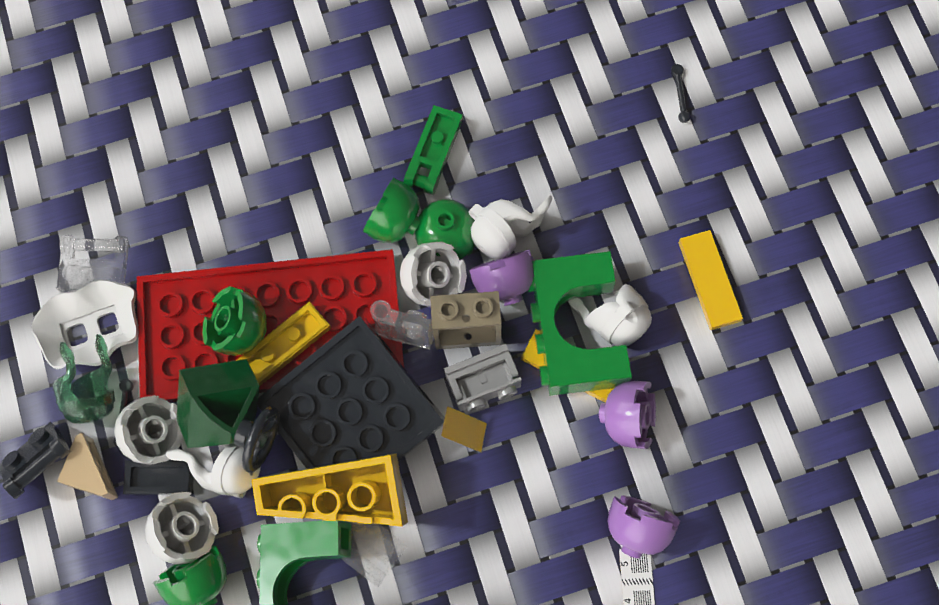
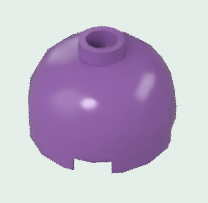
M528 249L511 254L503 259L492 260L469 270L472 282L478 292L499 291V301H503L504 306L515 304L523 300L521 294L529 290L533 282L534 271L532 261L534 259Z
M623 382L615 386L609 393L606 403H601L600 422L605 423L609 436L621 446L648 449L652 443L651 438H646L649 426L655 427L656 423L655 394L648 393L647 389L651 388V382Z
M621 495L620 499L616 496L613 498L608 515V528L614 540L622 545L621 551L634 558H641L642 554L654 555L662 552L672 542L680 523L679 518L667 510L664 516H662L660 512L650 507L651 503Z

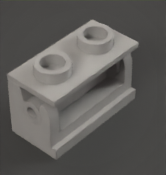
M506 344L444 368L446 379L460 411L465 409L468 412L477 411L487 405L486 401L498 397L499 400L509 398L517 393V388L521 387V377H518L517 369Z

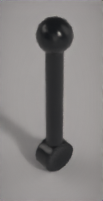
M675 64L671 68V75L676 80L680 107L678 119L681 123H687L690 120V114L686 111L681 79L684 68L680 64Z
M123 379L119 383V388L122 391L120 413L127 406L129 392L134 388L133 383L129 379ZM114 436L113 443L115 446H117L116 438Z

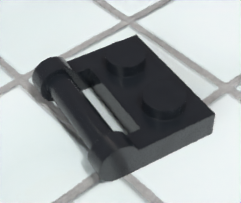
M49 422L45 427L35 430L23 446L17 451L10 452L0 464V474L4 481L2 486L14 499L20 497L25 492L24 488L59 457L63 459L71 452L60 430L53 423Z

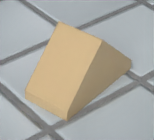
M83 433L76 435L70 448L71 452L66 458L57 482L109 500L118 498L93 438Z

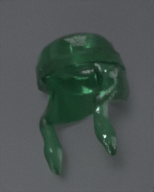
M100 334L96 335L95 348L102 366L80 377L73 383L72 380L76 376L75 357L65 342L60 343V354L66 364V374L54 381L53 391L60 412L73 424L96 422L107 417L114 409V389L108 388L109 377L112 373V363L107 353V344Z

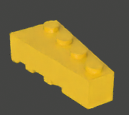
M397 453L252 479L257 515L311 518L325 521H349L364 524L374 523L401 527L408 523Z

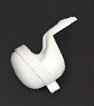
M549 195L532 214L513 202L504 199L491 202L484 208L479 204H475L469 210V215L475 220L471 227V237L474 244L482 253L492 259L499 260L508 257L516 249L515 237H526L535 228L540 226L545 212L551 204L552 196ZM516 220L531 222L525 229L512 224Z
M615 284L613 293L617 295L616 302L605 303L591 313L579 298L568 301L571 307L581 314L587 327L597 331L604 340L615 346H629L647 331L651 324L652 317L647 303L632 286L624 284L622 287Z
M234 443L223 445L224 450L216 459L212 472L207 471L198 462L196 457L180 449L166 452V456L171 460L187 462L191 474L201 487L220 495L243 498L246 491L252 487V479L258 478L260 468L253 473H248L243 469L242 455L244 448Z

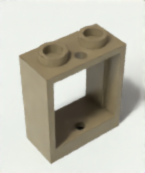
M499 291L430 296L432 330L436 350L501 345ZM467 333L471 334L472 338L466 340L464 335Z

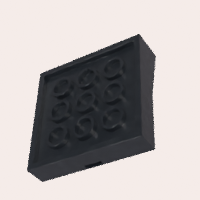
M361 316L356 318L258 398L257 403L261 411L270 406L278 409L280 413L278 433L306 469L397 453L399 461L440 429L445 419L427 394L405 370L369 321Z

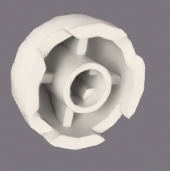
M443 242L424 243L410 250L404 258L400 269V281L406 295L415 303L431 307L430 296L458 294L464 290L467 278L466 266L464 261L459 260L457 254L452 250L454 249L452 245Z
M154 395L136 399L126 406L116 419L114 430L117 446L123 455L133 462L149 465L170 460L166 456V452L178 449L183 438L176 421V404H170L165 399Z
M178 492L165 497L155 506L147 518L145 526L147 543L152 552L165 562L175 565L193 562L210 551L215 535L218 534L217 516L209 503H202L197 498L190 496L192 493Z

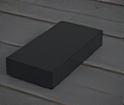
M125 460L124 495H171L178 492H189L193 495L194 477L190 472L187 462L168 460L149 465Z

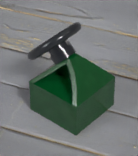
M247 359L179 369L176 421L187 448L234 443L244 448L242 455L243 469L248 473H253L261 467L270 453L278 432L280 413L276 407L270 406L264 409L256 419L260 385Z

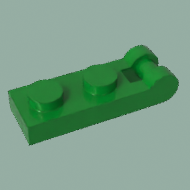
M433 105L404 177V183L409 187L414 188V186L423 188L425 193L435 194L439 179L462 124L463 114ZM421 167L430 170L428 177L419 174Z

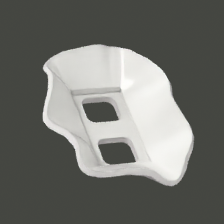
M96 280L77 291L59 293L51 297L41 307L32 322V332L50 366L55 369H61L71 364L99 366L118 347L134 342L138 337V323L134 306L136 299L135 290L126 284L110 280ZM114 313L119 325L118 330L102 335L98 323L99 318ZM83 324L88 340L85 343L71 346L67 333L68 330Z

